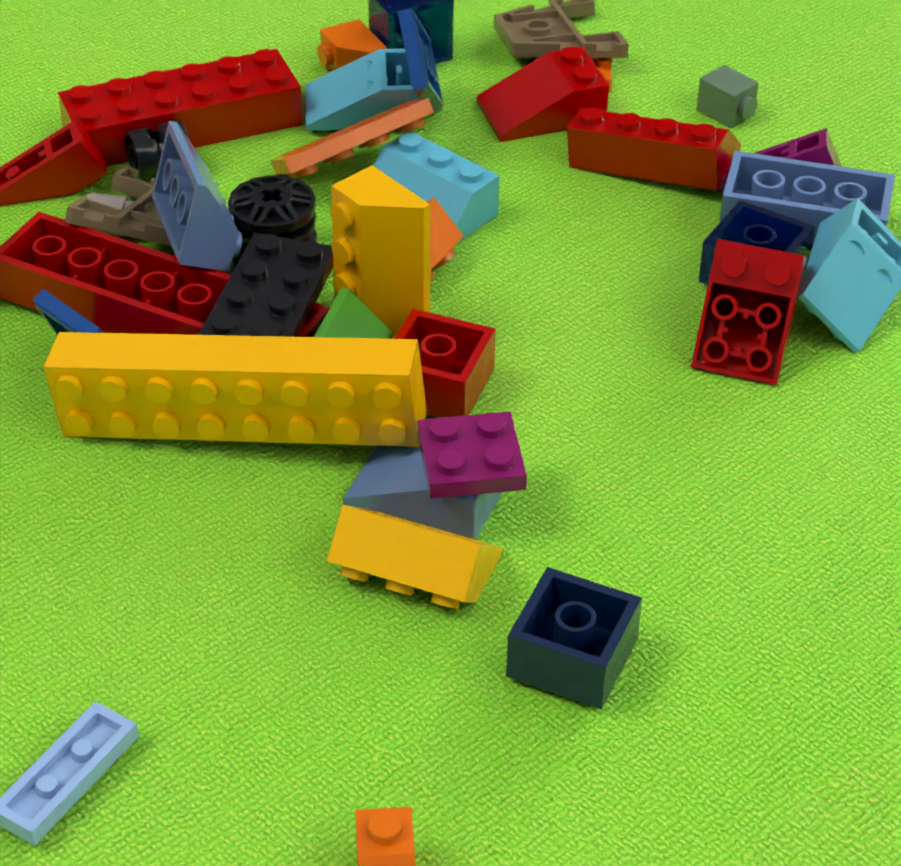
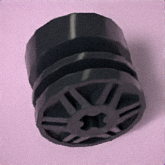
M268 175L243 182L231 192L228 201V211L233 215L234 223L242 234V246L239 256L232 258L235 267L254 233L273 234L283 238L317 242V232L315 230L317 220L315 213L316 198L309 186L291 177Z

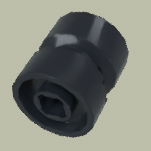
M179 119L173 120V122L178 123L180 128L183 130V132L189 139L186 128L182 121ZM168 122L157 124L155 131L146 126L125 132L124 141L130 167L139 170L137 178L145 180L156 177Z

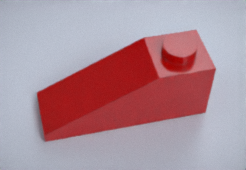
M76 120L72 121L0 167V206L75 194L86 186L96 184L102 176L108 173L102 150Z

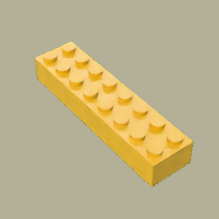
M59 332L43 366L63 437L419 447L417 420L425 419L427 412L418 339Z

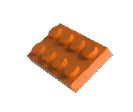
M429 98L410 100L271 159L270 162L276 175L288 174L291 178H301L318 171L317 163L322 160L324 163L331 161L336 163L355 154L353 147L357 145L359 148L366 146L370 148L390 139L388 132L392 130L394 134L401 131L405 133L424 125L423 117L434 113Z

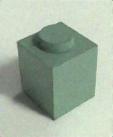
M723 65L700 78L696 110L724 126L732 128L755 115L758 104L757 92L759 83Z

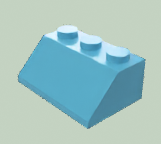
M408 131L383 146L373 164L374 167L424 201L434 197L464 235L460 241L498 215L499 175L421 137L419 134Z

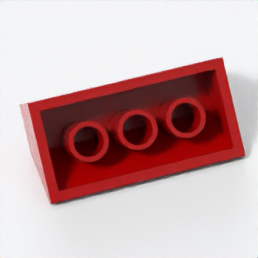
M595 107L580 108L567 126L570 168L716 191L730 169L734 152L741 150L740 141L729 129L716 128L710 124L695 125L681 123L670 118L654 119L640 117L635 113L620 114L606 112Z

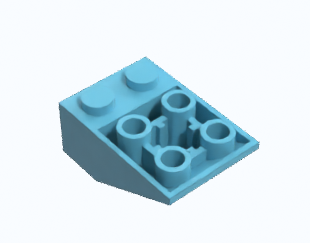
M378 49L305 84L306 131L330 132L341 130L407 101L419 99L413 91L405 49Z
M858 198L820 222L798 294V298L802 301L806 310L815 314L830 329L838 341L844 342L854 353H857L861 350L901 289V241Z

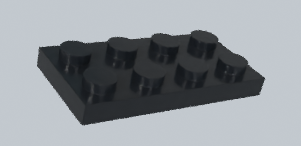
M254 233L198 335L299 337L334 267L332 247L315 241H300L278 237L273 234Z

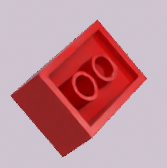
M565 47L559 51L547 52L478 94L476 102L498 140L503 142L567 131V126L580 108L595 107L607 112L609 84L583 47Z

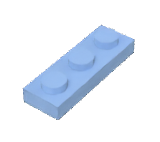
M95 701L0 797V827L35 846L139 737L137 723Z

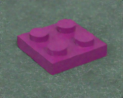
M511 412L417 420V435L430 499L526 490L527 474Z

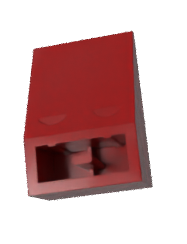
M717 239L691 367L777 385L798 303V294L803 280L807 257L800 254Z

